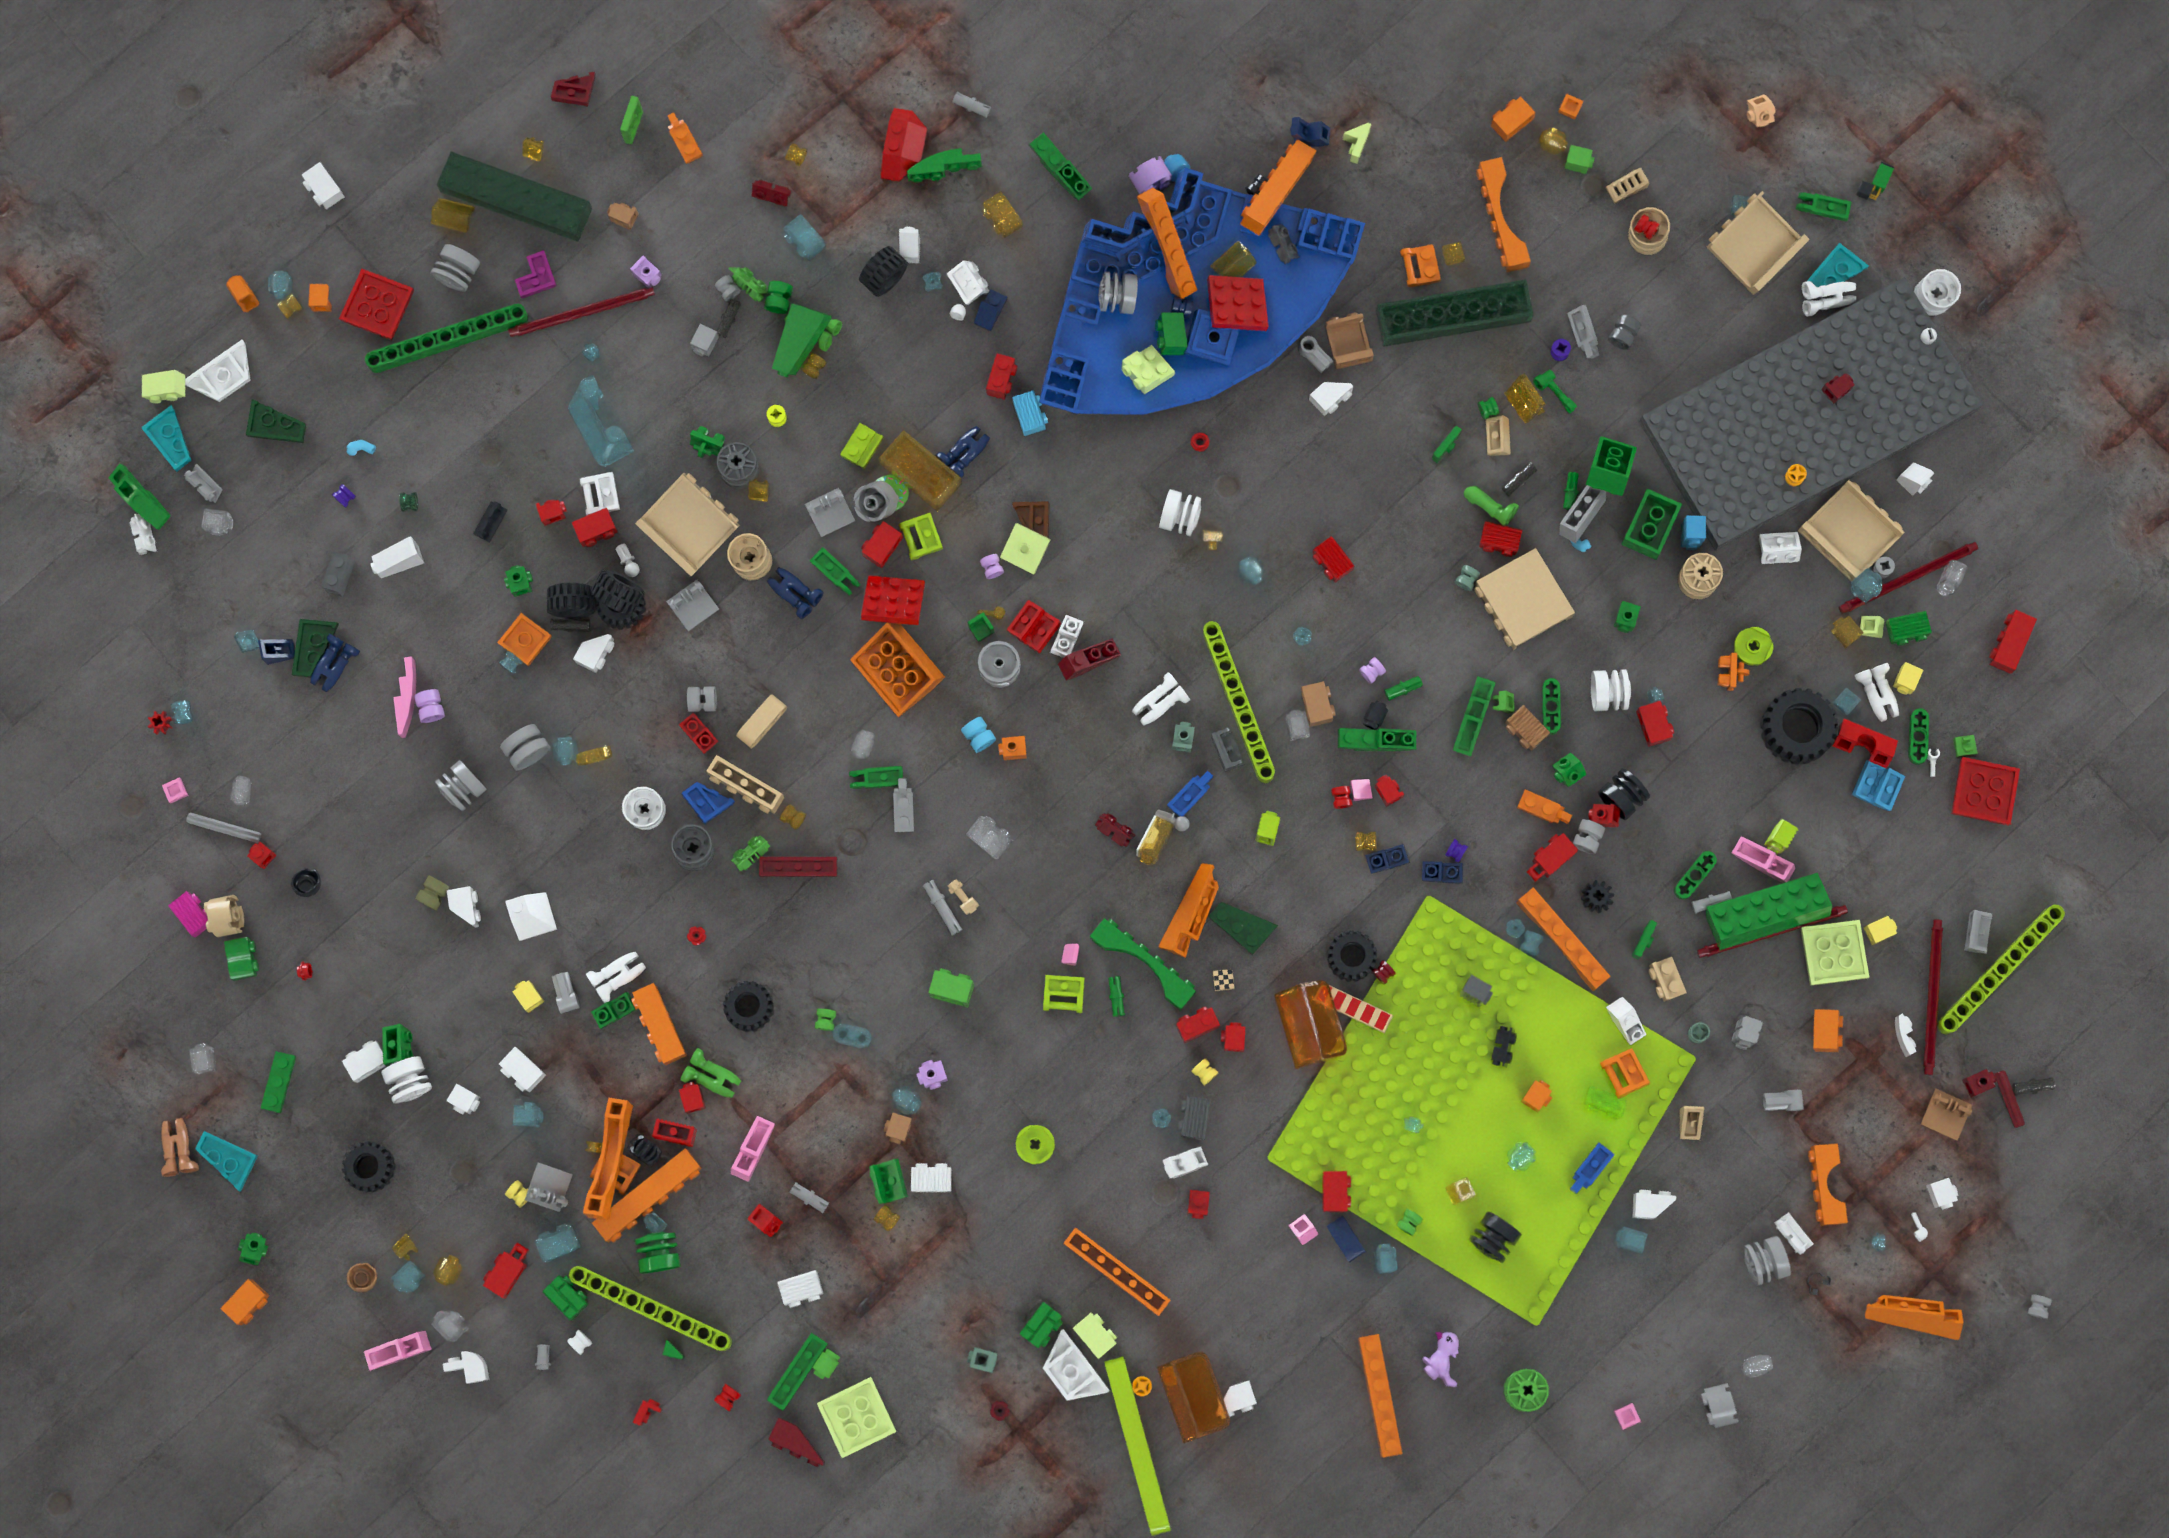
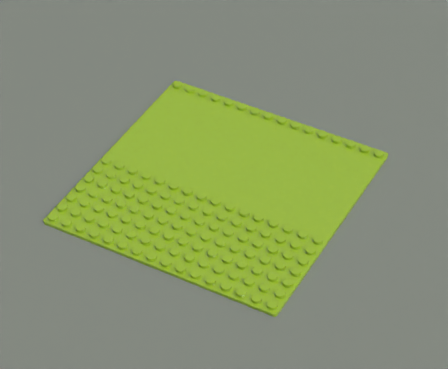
M1427 896L1386 962L1396 972V975L1390 977L1385 985L1376 978L1363 1000L1393 1015L1385 1034L1357 1020L1351 1019L1269 1153L1268 1160L1322 1193L1323 1171H1347V1176H1351V1188H1347V1196H1351V1208H1348L1349 1211L1537 1326L1542 1321L1696 1058L1644 1025L1642 1026L1646 1035L1630 1045L1613 1022L1606 1008L1610 1004L1432 896ZM1471 975L1492 986L1490 991L1493 994L1486 1005L1481 1004V1006L1477 1007V1004L1474 1005L1473 1002L1470 1003V1000L1467 1001V999L1460 997L1459 994ZM1500 1026L1508 1027L1507 1031H1510L1511 1027L1517 1033L1516 1043L1511 1046L1510 1051L1513 1053L1511 1064L1507 1065V1068L1503 1067L1501 1062L1500 1066L1493 1065L1491 1060L1494 1047H1502V1044L1495 1043L1497 1029H1500ZM1632 1048L1650 1084L1618 1099L1615 1094L1616 1090L1600 1063ZM1613 1064L1612 1067L1622 1087L1628 1086L1617 1064ZM1535 1080L1538 1082L1542 1080L1550 1086L1549 1089L1552 1092L1549 1096L1552 1099L1547 1107L1542 1106L1540 1111L1536 1112L1521 1101ZM1601 1143L1615 1155L1591 1186L1587 1189L1582 1186L1579 1192L1575 1194L1570 1190L1575 1183L1573 1179L1574 1173L1595 1146ZM1406 1209L1413 1211L1423 1218L1421 1224L1416 1226V1232L1413 1236L1396 1226L1399 1220L1403 1219ZM1488 1211L1505 1220L1522 1234L1515 1246L1505 1243L1504 1246L1510 1251L1509 1255L1501 1251L1499 1252L1506 1258L1503 1263L1488 1258L1479 1252L1468 1240L1471 1235L1480 1239L1474 1232L1476 1228L1485 1232L1486 1229L1480 1222Z

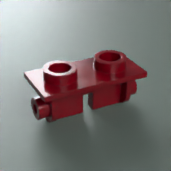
M755 180V183H752V197L777 205L788 206V197L790 198L792 192L788 187L776 185L773 189L772 183L762 180Z
M1109 813L1102 814L1095 824L1097 830L1107 837L1113 831L1115 834L1111 839L1121 847H1127L1131 842L1130 840L1136 836L1132 833L1133 830L1130 827L1119 824L1117 819Z

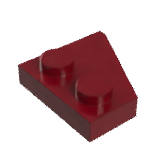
M589 72V75L578 78L577 75L569 79L555 81L551 93V101L588 107L596 77L595 72Z

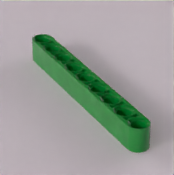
M513 304L371 351L365 356V363L372 372L380 373L507 331L516 325L527 323L529 319L528 313L521 304ZM517 312H523L521 317H514ZM505 318L504 322L500 324L497 323V320ZM481 324H487L485 329H479ZM463 330H469L467 335H461ZM445 336H451L450 340L443 341ZM427 342H433L432 346L425 347ZM415 347L414 352L407 353L409 348ZM397 353L394 359H389L391 354ZM374 359H379L376 365H371Z

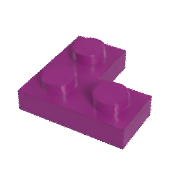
M544 250L526 256L532 274L515 279L521 299L557 286Z

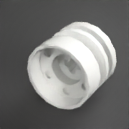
M1936 269L1927 274L1915 286L1914 293L1929 316H1937L1944 313L1959 299L1961 284L1952 272L1945 269Z
M1170 489L1163 508L1159 528L1172 531L1176 523L1179 524L1178 533L1181 534L1184 526H1187L1186 535L1191 536L1199 520L1201 498L1196 497L1194 505L1191 504L1192 495H1189L1186 501L1182 502V492Z
M1605 670L1592 671L1591 700L1593 710L1607 711L1610 702H1612L1614 710H1618L1619 705L1622 710H1628L1631 685L1627 670H1620L1619 677L1618 672L1613 670L1611 679L1608 678Z
M637 787L630 790L625 796L622 803V811L625 818L634 827L641 830H650L657 827L663 821L666 814V805L662 797L655 790L648 787ZM648 805L647 808L649 809V812H644L642 814L643 811L641 810V807H646Z
M411 1057L382 1070L381 1073L385 1083L396 1084L389 1089V1094H395L391 1098L393 1103L414 1100L432 1089L431 1083H425L429 1079L427 1075L418 1076L425 1069L421 1057Z

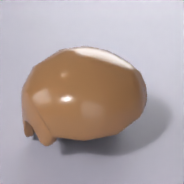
M368 1263L356 1264L347 1273V1284L355 1292H368L377 1283L376 1269Z

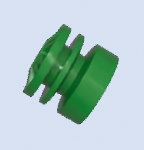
M657 1232L635 1239V1245L645 1246L636 1250V1253L646 1254L645 1258L638 1260L640 1274L681 1267L679 1254L670 1253L669 1249L678 1246L677 1243H668L669 1240L676 1239V1233Z

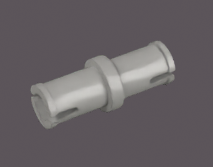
M958 91L954 96L953 103L967 108L969 112L973 111L987 118L991 110V106L976 101L977 99L974 97H967Z
M1730 891L1722 894L1715 896L1711 894L1708 895V898L1692 901L1693 911L1695 914L1704 911L1708 906L1732 899Z
M797 1182L789 1192L803 1200L805 1205L809 1204L821 1211V1213H824L829 1205V1202L815 1195L813 1190L810 1192Z

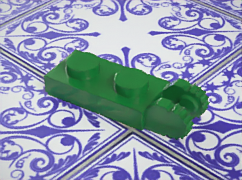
M1799 193L1798 198L1800 200L1812 201V205L1797 203L1796 209L1798 211L1810 212L1811 214L1847 222L1851 201L1820 194Z
M823 547L809 560L811 564L835 586H839L848 596L852 592L842 583L846 578L852 585L857 588L859 587L860 583L851 575L850 571Z
M903 766L864 768V770L849 772L850 777L864 776L865 782L850 783V788L897 787L898 779L904 778Z

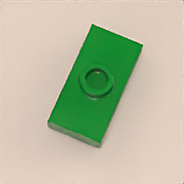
M1455 426L1436 449L1432 456L1434 462L1438 463L1446 452L1450 453L1456 446L1454 442L1460 436L1461 428Z
M1651 920L1647 923L1634 949L1633 958L1639 960L1645 948L1651 946L1654 939L1651 935L1657 922Z

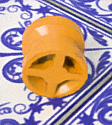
M1800 464L1792 465L1785 474L1786 482L1790 486L1801 485L1807 475L1805 467Z
M1144 1376L1137 1377L1132 1384L1133 1392L1138 1396L1148 1395L1152 1389L1151 1381Z

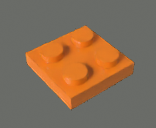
M520 613L497 643L529 667L552 636L524 614Z

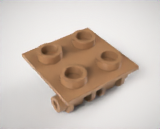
M1935 1089L1921 1125L1958 1141L1965 1121L1972 1113V1105Z

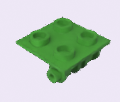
M729 267V270L734 273L732 276L733 282L742 290L747 289L746 293L755 301L761 302L764 299L763 294H768L767 285L763 281L755 279L751 270L746 267Z
M761 835L750 839L746 848L743 850L739 849L733 854L734 858L731 861L740 871L746 870L752 865L748 858L755 863L751 857L753 854L759 859L755 852L763 856L769 851L770 845Z

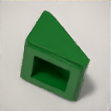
M666 1340L664 1356L680 1360L685 1359V1356L669 1340Z

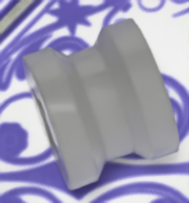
M1889 557L1879 558L1873 565L1874 575L1881 579L1887 578L1894 571V561Z

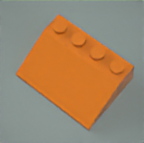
M886 623L850 659L898 717L925 697L945 678L904 627L898 623Z

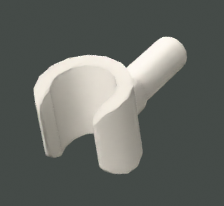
M1929 749L1927 759L1930 761V777H1935V764L1940 751L1937 749L1936 756H1932L1930 753L1931 749Z
M1915 1212L1911 1214L1918 1228L1914 1235L1921 1242L1927 1237L1928 1232L1922 1227Z

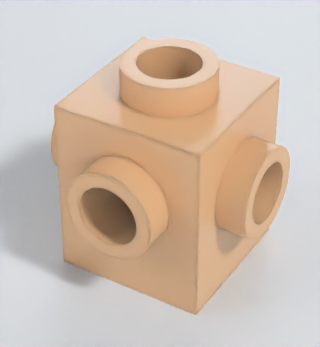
M1765 94L1747 100L1749 109L1747 117L1750 122L1757 127H1764L1775 121L1774 114L1776 110L1774 104Z

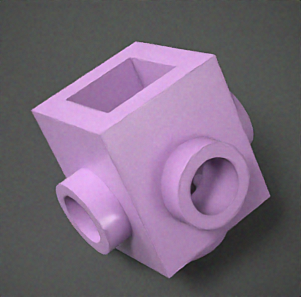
M933 1060L922 1063V1067H919L920 1073H917L920 1085L924 1084L925 1088L929 1087L930 1090L941 1087L940 1083L948 1081L941 1060L934 1063ZM929 1073H934L933 1077H928Z

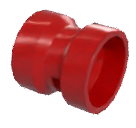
M1644 214L1635 226L1634 231L1638 233L1643 232L1645 238L1651 240L1658 231L1660 224L1656 221H1650V218Z
M1340 786L1331 789L1335 800L1333 802L1334 809H1344L1353 806L1352 799L1349 796L1351 793L1350 786Z
M725 1383L721 1394L717 1395L714 1401L730 1411L733 1408L734 1401L738 1400L741 1394Z

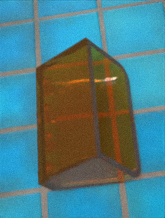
M1325 981L1301 983L1274 994L1295 1069L1308 1067L1345 1055L1347 1045L1330 987Z
M1196 1352L1157 1367L1183 1443L1228 1427L1230 1417L1211 1363L1205 1353Z

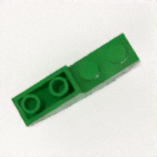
M1044 132L1029 144L1030 148L1040 158L1043 166L1075 199L1079 201L1093 189L1069 160H1066Z
M958 148L934 154L918 162L907 171L908 181L922 182L925 179L938 181L946 178V170L950 172H957L960 169L976 170L978 167H982L981 153L962 155V149Z
M119 464L108 477L115 485L114 490L122 499L156 529L160 530L171 515L150 491L143 488L125 465Z
M1339 728L1338 748L1354 749V751L1416 750V730Z

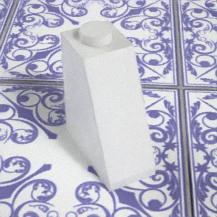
M408 537L373 555L371 567L374 574L384 578L424 563L418 544L412 537Z

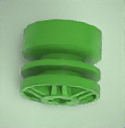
M1531 1369L1513 1372L1507 1377L1503 1389L1506 1402L1517 1411L1523 1412L1539 1409L1545 1404L1549 1392L1546 1379L1541 1373ZM1523 1386H1530V1392L1532 1393L1524 1395L1523 1393L1525 1390L1523 1389Z

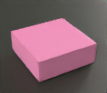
M180 777L162 785L170 804L188 796Z
M1633 1403L1614 1411L1622 1430L1641 1422Z

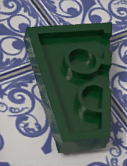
M254 399L251 400L246 430L247 437L298 443L304 442L306 430L304 422L280 413Z
M300 619L292 669L293 676L311 678L317 663L323 657L330 644L327 641V636L329 633L335 634L339 626L338 622Z
M1223 902L1208 917L1252 955L1278 927V925Z

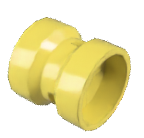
M1206 1058L1191 1071L1195 1076H1199L1200 1082L1204 1086L1219 1073L1215 1068L1209 1066L1210 1062Z
M517 1180L509 1187L505 1196L513 1199L515 1204L521 1208L527 1202L525 1197L528 1189H525L523 1184Z

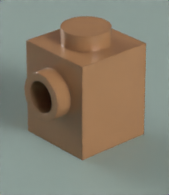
M892 1113L891 1120H887L884 1127L886 1137L890 1138V1142L899 1145L901 1141L906 1143L912 1118Z

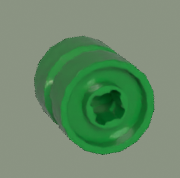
M770 281L767 291L769 296L766 297L764 309L776 314H787L790 305L788 299L792 296L793 286L781 281Z

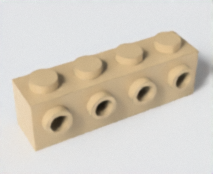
M717 755L706 771L710 776L709 780L717 785L721 782L727 786L726 790L733 794L738 792L743 795V800L750 804L755 802L760 805L758 808L767 814L769 812L775 814L784 799L783 794Z

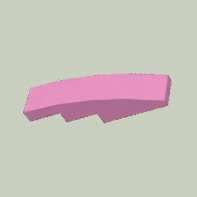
M412 657L404 658L406 676L399 677L401 696L393 697L397 730L401 738H406L415 704L416 664Z

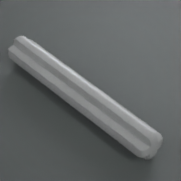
M189 813L186 819L190 824L255 843H259L261 833L194 813Z

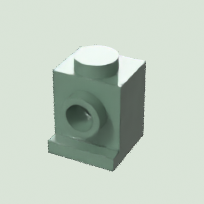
M1180 722V725L1175 726L1172 750L1191 753L1195 727H1191V723ZM1183 732L1187 733L1188 736L1186 738H1182L1180 734Z
M974 1347V1351L969 1352L967 1362L970 1363L969 1367L993 1373L998 1353ZM984 1356L986 1362L980 1364L978 1361L979 1357Z

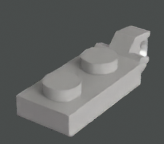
M1581 305L1568 312V317L1578 347L1586 353L1587 358H1595L1599 356L1598 347L1596 346L1598 345L1597 337L1586 305Z
M899 778L898 788H894L893 793L895 832L914 831L912 788H907V778Z

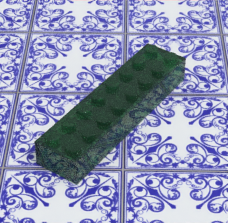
M450 152L437 182L441 193L579 242L592 211V206L588 200L454 152Z
M1526 279L1382 303L1377 305L1376 310L1383 347L1529 323L1534 316Z

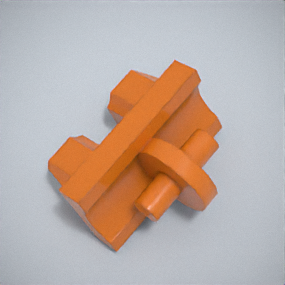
M1737 653L1719 657L1718 668H1728V674H1719L1717 685L1727 687L1728 691H1733L1736 688L1737 676L1738 682H1744V676L1749 675V670L1744 669V663L1742 662L1738 663L1737 669Z

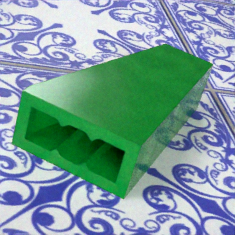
M792 303L772 369L777 370V374L784 377L796 375L829 324L832 316Z

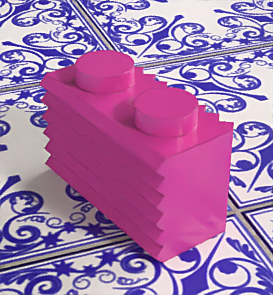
M186 891L168 906L190 935L196 938L207 929L206 922L208 917L205 910L199 905L201 903L199 897L195 893L191 894Z

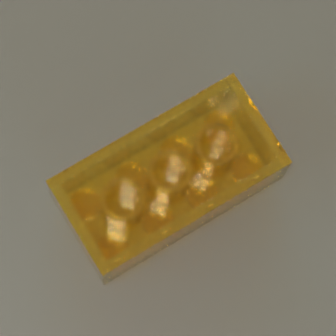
M904 430L879 457L880 465L937 512L962 484L959 475Z

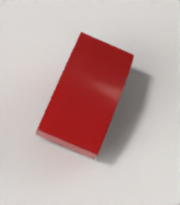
M694 713L679 724L681 729L703 754L719 742Z

